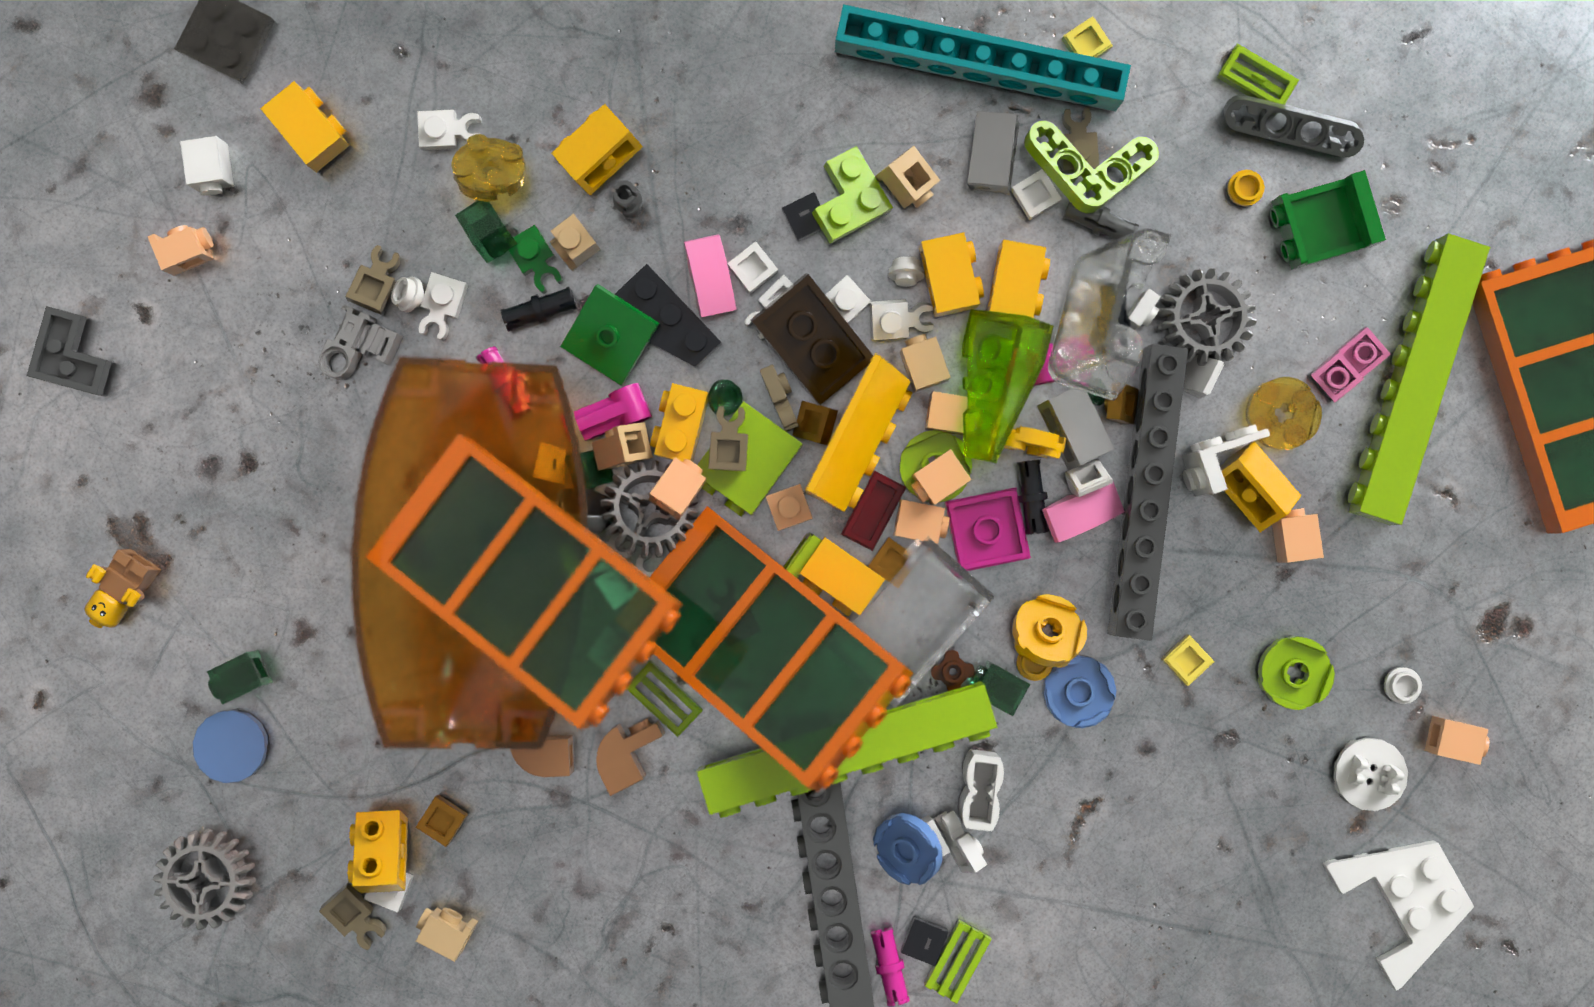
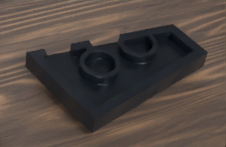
M648 264L641 268L615 293L616 296L660 323L648 343L695 368L722 344L713 332Z

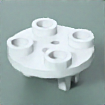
M1363 738L1349 741L1340 752L1334 765L1335 790L1346 802L1361 810L1378 811L1390 807L1401 798L1407 786L1408 769L1404 757L1395 746L1381 739ZM1372 764L1375 765V769H1374V770H1371V769H1370V767H1371ZM1368 778L1371 779V783H1370V784H1367V783H1366V781H1367Z

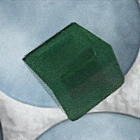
M593 450L574 455L573 459L586 489L595 490L613 482L612 477L614 474L612 469L598 471Z

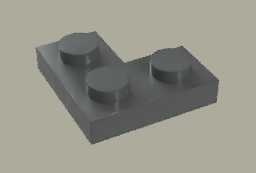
M46 306L26 376L102 396L112 361L77 352L87 317Z

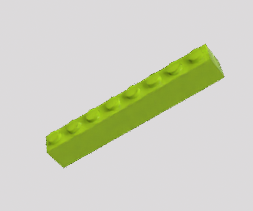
M1449 233L1432 241L1428 246L1424 261L1428 262L1424 276H1420L1414 288L1413 294L1417 297L1414 308L1407 313L1403 322V330L1406 333L1402 344L1397 346L1392 357V365H1395L1391 379H1387L1381 391V399L1384 402L1380 413L1374 416L1370 426V433L1373 436L1369 448L1364 449L1359 460V468L1362 471L1358 482H1355L1349 491L1348 502L1351 505L1348 512L1386 525H1402L1490 250L1489 246Z
M980 681L888 709L883 721L874 729L870 727L861 738L863 744L859 751L852 758H845L837 768L839 774L832 784L847 780V773L860 769L862 774L879 771L884 768L883 762L896 758L898 763L919 758V751L933 748L934 753L955 747L954 741L968 737L969 742L991 736L989 730L998 727L985 684ZM842 724L773 745L805 771ZM762 748L706 764L697 769L698 779L709 815L719 813L720 818L739 813L741 811L740 806L754 802L755 807L773 803L777 800L775 795L790 791L791 796H796L811 791V789L801 783Z

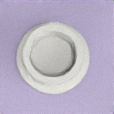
M898 257L892 261V266L888 269V277L899 286L911 287L924 278V269L921 267V261L917 258Z
M415 277L399 278L391 293L392 303L397 305L399 310L406 313L419 307L424 298L422 282Z
M1398 667L1387 674L1384 680V690L1392 701L1408 704L1416 700L1420 695L1422 682L1414 670Z

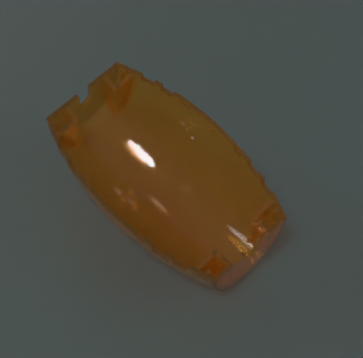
M400 356L381 399L366 447L356 497L351 549L352 608L358 657L368 702L384 748L451 749V744L470 743L474 744L476 749H542L557 711L368 560L366 556L458 434L474 440L587 529V502L584 472H582L579 452L580 446L574 429L571 407L557 365L508 362L479 364L467 363V360ZM474 458L396 561L395 565L446 604L525 498ZM535 507L456 611V614L511 657L588 555V547ZM586 579L521 664L523 668L560 697L565 682L568 680L575 644H577Z

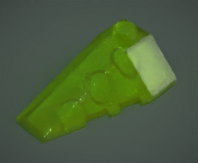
M970 309L962 343V357L967 358V377H963V390H966L968 395V409L963 413L964 457L996 464L1045 363L1053 325L1026 315Z

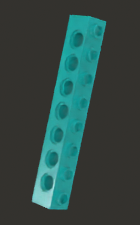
M844 4L835 40V53L1115 112L1124 101L1131 69L1129 64Z

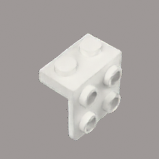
M1255 424L1224 434L1226 439L1224 442H1222L1221 436L1190 445L1192 452L1181 455L1186 468L1182 474L1187 489L1189 491L1193 490L1195 496L1215 494L1227 490L1216 453L1270 436L1268 428L1258 431Z

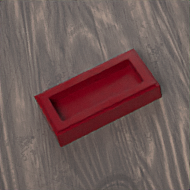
M874 470L841 535L873 551L906 487Z

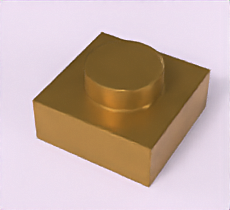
M1111 382L1110 392L1107 393L1104 403L1105 411L1107 412L1106 419L1121 424L1134 425L1139 389L1125 383Z
M802 401L797 417L799 427L794 428L793 436L829 445L838 410Z
M888 537L867 567L898 588L919 558Z
M436 795L415 828L447 847L468 816V813L440 795Z

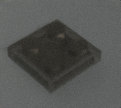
M199 0L174 49L178 53L243 85L275 21L270 16L238 0Z

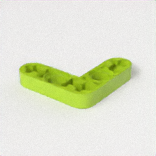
M1049 121L1036 122L1024 139L1025 148L1073 206L1083 213H1093L1099 210L1145 174L1159 157V150L1154 141L1147 137H1137L1093 169L1058 127ZM1045 135L1049 139L1048 142H1042L1040 144L1036 140L1037 137H1043ZM1057 148L1059 151L1053 158H1050L1049 154L1053 153ZM1144 152L1146 157L1140 158L1132 166L1129 160L1136 153ZM1065 159L1070 161L1074 166V174H1063L1058 168V160ZM1107 168H1118L1123 174V182L1116 183L1109 179ZM1081 176L1083 180L1074 186L1073 183ZM1091 190L1095 193L1094 198L1091 197L1089 199L1083 195Z

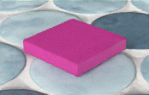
M1016 487L944 502L947 517H950L949 527L959 573L1031 558Z

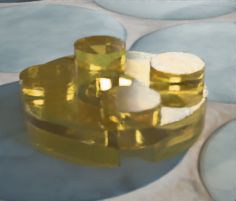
M482 134L473 135L468 138L467 144L462 146L452 159L451 166L454 181L457 182L459 190L465 196L474 200L496 201L498 200L497 195L506 192L511 196L523 186L526 179V167L522 148L517 144L502 139L487 138ZM485 167H495V168H497V169H490L488 172H483V168H485Z
M1279 377L1260 384L1251 394L1246 406V421L1248 427L1256 424L1258 431L1268 428L1270 436L1258 440L1262 445L1274 450H1290L1303 445L1317 433L1322 419V407L1319 400H1316L1315 395L1310 391L1312 389L1305 382L1291 377ZM1282 404H1286L1287 411L1292 413V418L1286 419L1282 424L1278 421V417L1275 416V409H1280Z

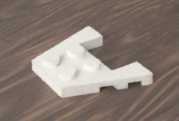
M1433 840L1390 848L1388 851L1373 854L1353 855L1352 858L1327 860L1322 863L1337 891L1342 895L1371 878H1374L1408 938L1406 942L1375 958L1389 984L1396 991L1404 986L1474 908L1439 843Z

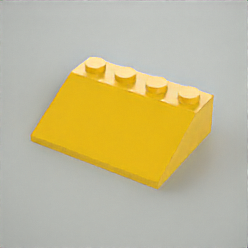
M876 353L805 491L806 494L843 513L847 506L855 508L863 492V489L858 487L859 482L864 474L872 475L880 459L874 453L880 441L885 444L888 443L896 427V424L890 422L896 409L903 412L913 392L907 390L911 381Z

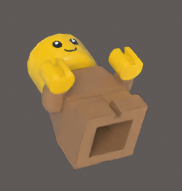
M118 549L108 567H100L93 564L87 572L86 578H91L93 583H100L99 589L94 592L84 607L86 615L90 618L89 622L97 628H102L103 626L113 628L117 626L129 607H134L145 598L144 592L153 583L161 569L132 549Z

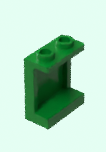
M1365 170L1293 194L1285 193L1271 201V220L1276 228L1279 227L1283 240L1280 243L1281 254L1285 262L1290 263L1291 270L1373 247L1386 240Z

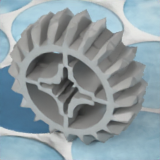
M1200 268L1193 271L1192 278L1184 273L1179 277L1181 285L1173 282L1168 286L1172 295L1164 294L1160 299L1163 304L1169 307L1160 308L1157 313L1158 316L1167 318V321L1157 325V329L1161 331L1168 329L1170 333L1162 341L1164 344H1167L1174 340L1176 343L1174 347L1188 348L1187 363L1191 362L1195 355H1198L1197 364L1199 366L1206 365L1208 358L1221 361L1222 356L1226 361L1234 359L1233 350L1242 352L1246 348L1242 340H1250L1253 337V333L1245 327L1257 324L1255 318L1247 317V313L1256 310V305L1245 304L1244 300L1251 296L1250 291L1240 294L1237 290L1241 287L1242 280L1238 279L1232 284L1228 283L1230 272L1225 271L1219 279H1217L1215 268H1210L1206 276H1204ZM1208 290L1221 295L1229 306L1218 305L1214 301L1212 293H1208ZM1195 291L1196 299L1193 300L1194 309L1192 313L1180 317V308L1184 298L1189 292ZM1206 310V314L1210 312L1212 316L1220 314V316L1209 322L1208 325H1206L1207 321L1202 322L1201 319L1193 320ZM1233 318L1230 334L1219 345L1217 336L1221 335V322ZM1192 328L1196 330L1201 337V341H1205L1206 345L1193 341L1185 333L1184 329Z
M653 460L651 470H646L644 461H638L637 473H634L632 467L626 465L624 473L627 479L614 474L612 480L618 488L607 485L604 489V492L613 498L601 500L602 508L612 509V511L602 514L604 520L614 522V524L606 529V534L610 536L617 532L620 533L615 540L617 547L623 545L626 540L629 541L630 544L627 549V554L629 555L634 553L636 546L642 547L641 558H647L649 548H654L656 558H661L663 555V545L666 546L669 552H672L676 548L674 539L677 541H685L687 539L682 530L687 531L694 528L693 523L687 521V519L694 520L699 517V511L688 508L681 519L677 520L656 506L655 510H660L659 514L653 512L650 517H647L645 523L642 524L644 508L640 509V506L649 505L651 502L649 501L651 491L645 495L634 492L629 494L627 491L631 487L644 482H654L657 484L670 464L666 465L664 472L658 471V460ZM697 496L694 498L689 507L698 504L699 499ZM620 502L628 505V509L634 511L638 517L634 531H631L621 518ZM659 523L665 526L670 524L674 526L669 532L661 536H644L647 529L653 524Z
M212 829L204 830L201 835L197 830L188 833L187 838L180 836L174 840V846H168L164 849L163 854L166 858H162L156 863V866L163 872L154 875L152 880L162 883V887L155 890L154 895H164L166 899L160 905V909L164 910L168 907L173 909L170 920H176L183 916L182 927H189L195 921L197 930H203L207 927L208 923L211 928L215 929L222 925V920L229 923L235 919V912L240 913L246 908L243 900H249L253 896V892L247 886L253 885L257 878L247 875V872L252 870L255 864L251 862L244 863L243 858L249 854V850L244 849L240 852L236 850L239 845V839L235 838L226 843L227 832L222 831L214 837ZM198 851V859L194 861L193 869L181 872V867L186 857L191 852ZM217 858L223 862L227 871L219 866ZM204 873L206 874L204 878L208 876L209 881H212V883L206 886L204 884L205 881L202 882L201 878L197 876ZM230 886L224 902L219 906L211 907V899L215 898L216 889ZM183 888L190 892L192 900L186 895Z

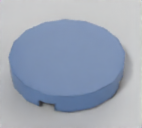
M1077 655L1065 667H1052L1050 674L1044 678L1042 690L1045 706L1052 716L1067 726L1081 729L1095 726L1108 716L1112 710L1117 692L1114 678L1106 666L1091 657Z
M223 710L206 718L197 728L193 740V756L199 769L210 779L222 783L239 782L254 775L264 764L267 756L268 735L262 723L252 714L238 710Z
M899 813L891 815L877 827L873 838L874 847L877 845L879 852L876 857L889 876L902 884L918 883V885H922L939 872L943 861L942 847L937 835L926 822L915 815Z

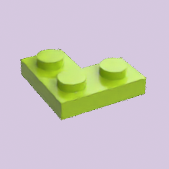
M857 146L828 160L823 167L840 195L815 208L812 215L830 244L892 210V204Z

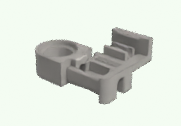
M347 305L342 306L341 309L347 312L334 341L327 338L318 361L320 370L331 378L337 380L347 379L354 373L362 354L366 355L368 351L377 355L376 360L390 366L403 336L377 325L376 319ZM369 321L373 323L372 326L368 325ZM336 353H343L346 358V365L340 372H333L329 366L331 357Z

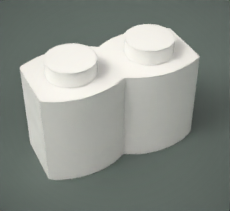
M970 749L964 759L963 779L966 786L961 792L958 810L960 819L966 829L992 832L998 822L1000 807L996 794L1003 782L1004 767L1001 758L996 752Z

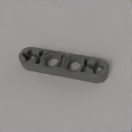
M1247 95L1234 96L1224 106V116L1227 125L1238 132L1340 157L1354 156L1364 146L1363 132L1356 123L1349 120ZM1241 105H1246L1249 114L1258 116V109H1263L1259 115L1258 126H1254L1256 123L1255 119L1249 116H1242L1240 121H1236L1232 111L1239 110ZM1282 113L1286 116L1284 127L1276 131L1268 129L1266 127L1267 118L1271 114ZM1311 121L1320 123L1322 127L1321 132L1316 138L1306 139L1301 136V129L1306 123ZM1329 126H1333L1331 130L1334 135L1345 136L1348 131H1351L1355 139L1354 142H1347L1345 147H1342L1339 139L1328 136Z

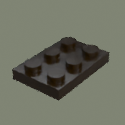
M807 273L750 320L819 405L868 366L873 358L869 349Z

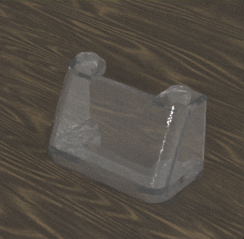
M1141 229L1085 252L1078 258L1071 274L1048 361V372L1055 382L1115 401L1139 367L1143 351V342L1140 335L1135 330L1118 324L1126 288L1128 290L1130 287L1135 286V288L1143 289L1152 267L1165 256L1171 234L1154 229Z
M929 537L923 542L917 538L903 554L907 558L904 566L865 608L862 614L852 621L855 626L914 672L909 678L911 684L907 691L900 698L896 699L894 697L890 702L894 708L905 699L995 598L994 594ZM840 625L830 634L829 638L833 642L828 648L873 687L889 665Z

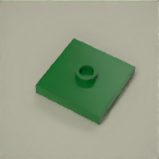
M597 284L560 347L619 385H623L660 323Z

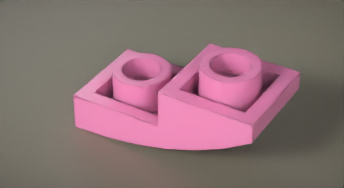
M720 235L684 241L689 274L693 280L699 315L706 317L737 310Z
M1364 327L1311 374V377L1335 403L1359 384L1365 375L1389 357L1391 353L1368 327Z
M1114 482L1081 497L1074 494L1067 495L1042 509L1055 543L1082 534L1125 512Z

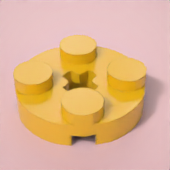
M999 422L994 423L991 436L994 438L992 445L994 447L1023 451L1027 447L1026 454L1046 459L1048 457L1060 459V454L1064 452L1067 439L1059 437L1060 435L1024 426L1011 429L1009 424Z
M1050 594L1037 596L1036 599L1030 600L1028 603L1025 602L1013 620L1012 634L1015 640V650L1019 655L1027 657L1036 664L1046 667H1065L1080 653L1087 639L1084 619L1080 620L1079 616L1075 613L1077 608L1068 600ZM1047 624L1053 626V632L1058 633V636L1049 637L1044 634L1041 628H1045Z

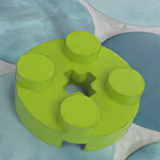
M938 430L925 431L911 439L901 453L899 464L900 478L906 489L918 498L911 487V484L916 482L911 475L928 465V458L934 456L937 459L950 449L970 477L972 459L968 448L962 440L950 433ZM966 484L938 503L951 500L958 496L964 490Z
M1298 636L1279 638L1273 641L1272 645L1264 651L1260 659L1258 684L1268 698L1277 705L1292 710H1302L1321 702L1327 697L1334 683V667L1330 664V659L1324 647L1316 641ZM1296 663H1300V670L1305 675L1303 679L1296 678L1294 683H1292L1290 675L1287 674L1288 668L1294 667Z

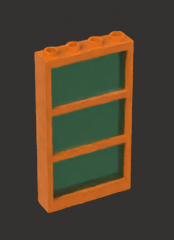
M1594 239L1581 243L1583 250L1571 253L1569 247L1547 254L1549 261L1540 264L1536 263L1535 258L1512 265L1514 272L1502 275L1500 269L1482 274L1472 303L1547 534L1565 533L1594 524Z
M458 434L366 556L368 560L578 729L589 728L591 725L596 727L603 721L610 710L606 706L614 694L620 696L628 688L633 680L630 673L639 662L643 665L653 655L657 648L654 644L655 640L662 631L668 633L675 626L681 616L677 611L683 605L474 440Z
M707 506L693 523L694 528L686 531L687 539L685 541L679 540L676 548L669 552L649 577L683 604L677 611L681 616L675 626L668 633L662 631L655 640L654 644L657 648L653 654L807 788L819 792L821 788L826 789L835 781L839 774L837 768L845 758L850 759L859 751L863 744L861 738L869 728L874 729L883 721L887 714L885 708L893 698H900L907 691L911 684L909 678L914 672ZM640 588L615 621L633 636L658 602Z

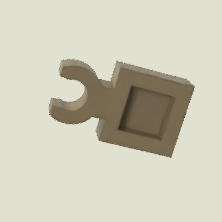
M1089 107L1084 108L1082 111L1083 120L1081 122H1074L1071 119L1070 109H1065L1062 115V123L1069 131V134H1064V136L1088 164L1095 169L1099 166L1097 132H1086V127L1091 121V111ZM1060 160L1062 173L1075 172L1074 166L1070 161Z
M376 245L371 252L373 263L371 268L360 265L345 297L347 301L381 315L396 283L395 279L388 276V274L398 269L400 256L395 252L389 262H381L379 258L383 250L381 246Z
M773 364L760 369L762 379L784 430L787 432L799 427L786 396L792 390L784 372L777 375Z
M719 406L717 420L722 426V432H711L709 469L746 472L748 434L738 433V428L745 420L744 409L739 407L737 419L729 422L724 418V406Z
M349 882L327 900L319 910L344 937L353 930L357 934V943L365 950H368L373 942L366 935L367 931H374L382 938L387 930L382 921L368 917L374 907L367 900H364V897Z

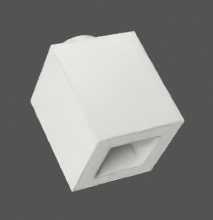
M217 136L180 141L186 185L200 192L201 195H217L223 192L222 188L234 187L229 148L226 142Z

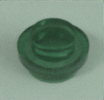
M721 379L716 381L709 391V406L715 414H717L719 406H724V416L736 412L742 404L741 389L730 380Z

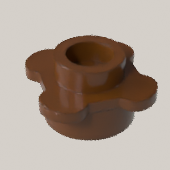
M956 650L946 651L944 659L941 660L939 665H935L931 669L933 679L941 680L947 686V691L960 688L962 683L967 678L973 677L975 673L974 666L960 659L959 653ZM951 668L956 669L955 675L949 673Z

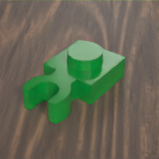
M536 225L531 226L504 243L525 276L534 271V284L541 293L545 294L547 292L543 285V279L547 275H553L559 284L563 283L561 273L556 268L547 264V262L555 258V255Z

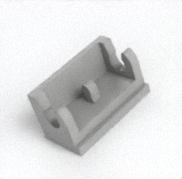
M977 111L967 181L968 185H973L975 190L1010 194L1020 124L1017 114Z
M1083 383L1037 405L1050 433L1067 438L1064 452L1061 453V456L1068 470L1081 466L1115 449Z

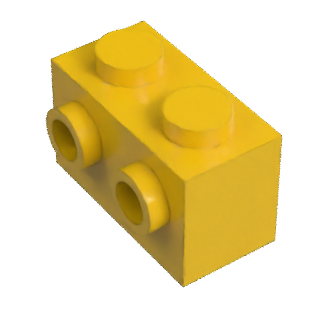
M293 81L260 109L303 162L317 173L350 146L342 136L347 131L333 114L328 118L319 108L324 103L310 86L304 90Z
M604 104L597 111L591 113L586 121L570 136L565 137L551 154L569 175L589 195H592L643 146L607 105Z
M964 232L921 241L919 251L931 305L933 306L934 318L977 309L980 305L979 299L984 298V289L980 276L974 277L971 263L976 262L973 242H966Z
M1002 240L998 248L986 316L1029 324L1033 320L1034 315H1040L1044 298L1043 294H1038L1040 280L1047 279L1050 267V259L1045 258L1047 247Z
M672 383L670 391H663L659 411L664 412L661 427L655 425L650 442V447L655 448L654 455L669 460H674L676 457L681 462L684 459L693 462L710 397L708 392Z
M1255 441L1250 442L1230 456L1220 467L1227 486V490H1224V492L1259 532L1285 517L1301 497L1300 493Z
M826 537L823 538L800 572L805 577L802 581L803 584L817 595H820L824 590L835 599L832 605L847 616H850L853 611L861 615L885 581L883 577Z
M400 810L356 812L355 824H351L349 831L350 844L354 846V858L348 863L347 875L349 883H352V887L360 893L405 891L408 817Z

